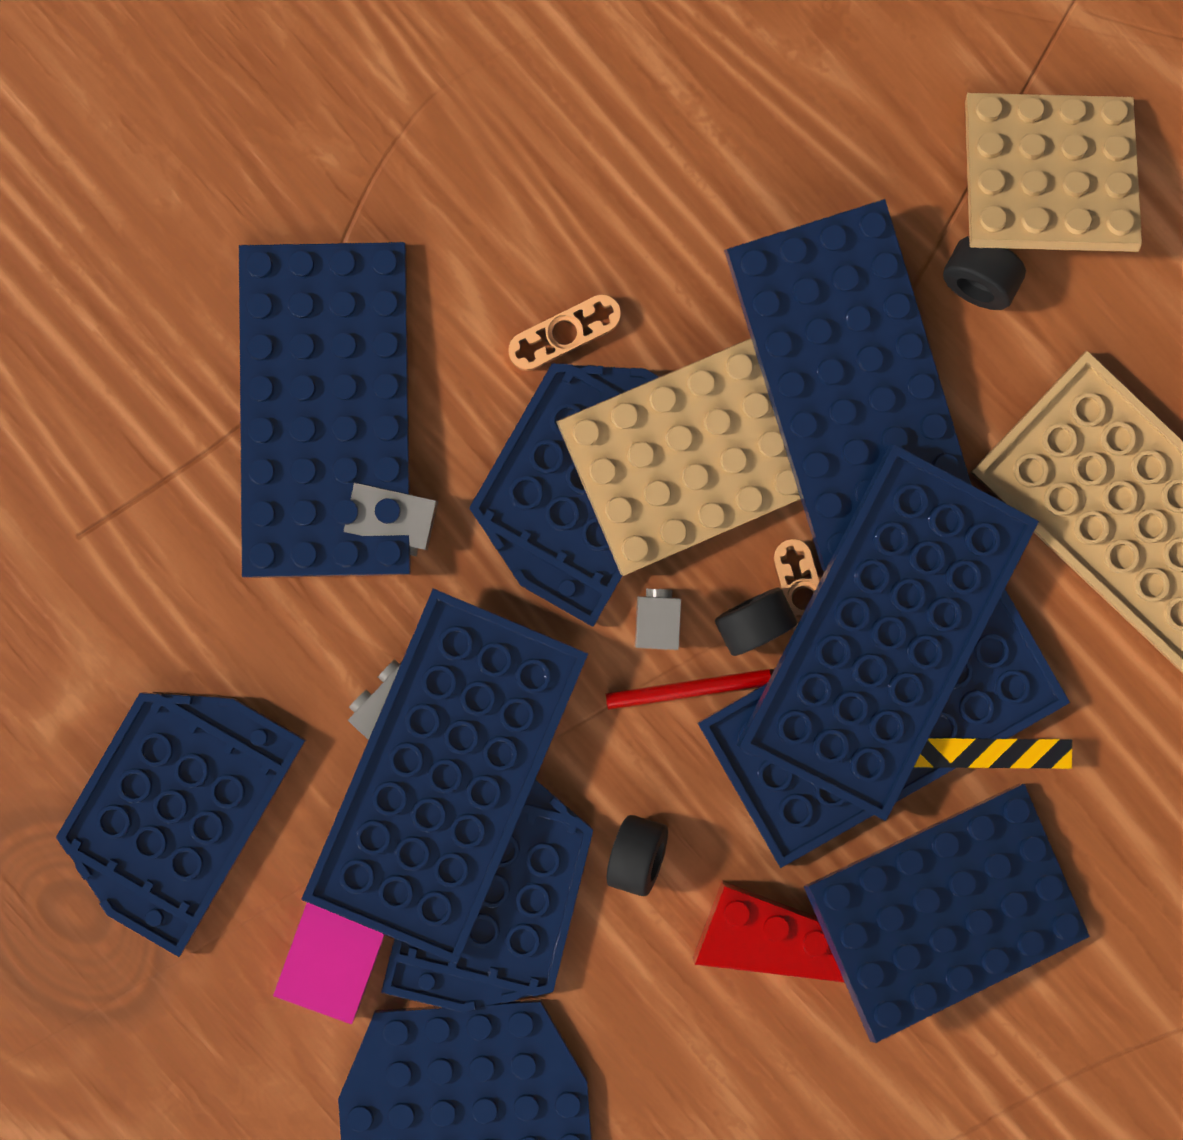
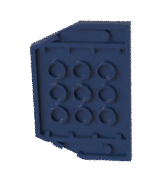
M552 363L469 509L522 587L593 627L622 575L556 421L659 378V376L644 368H615Z
M141 692L58 832L56 839L66 854L70 855L74 861L77 871L83 880L87 881L101 902L99 904L107 916L180 957L306 742V739L236 698Z
M535 779L458 963L455 964L394 938L381 993L458 1012L476 1010V1006L516 1001L519 998L552 993L593 828Z
M541 999L476 1006V1010L458 1012L438 1006L375 1010L338 1098L341 1140H591L587 1078L571 1054L561 1033L554 1025Z

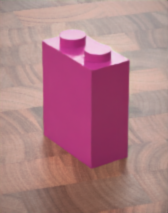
M307 902L273 996L352 1024L356 1018L385 934Z

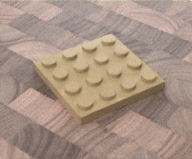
M967 93L965 118L969 244L971 248L1139 252L1142 245L1133 97Z

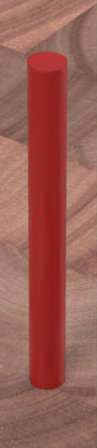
M770 669L606 693L607 708L611 710L756 688L768 683L771 673Z

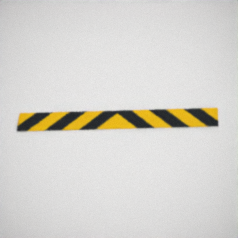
M928 738L914 767L1072 769V739Z

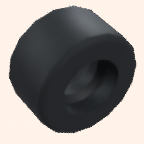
M966 236L958 242L944 268L943 278L947 286L967 302L989 310H1003L1012 303L1025 278L1026 268L1022 260L1010 249L971 248L969 236Z
M777 587L724 612L715 619V623L731 655L737 656L788 632L797 625V619L781 588Z
M628 815L624 819L617 833L609 858L606 876L608 886L642 897L650 893L665 855L668 840V828L666 825L635 815Z

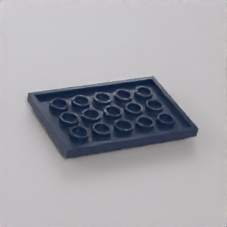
M1017 784L804 886L868 1038L873 1043H877L1090 937L1025 784Z

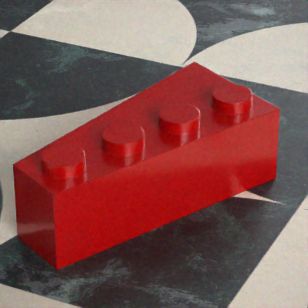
M725 881L721 882L693 956L694 965L844 982L816 916Z

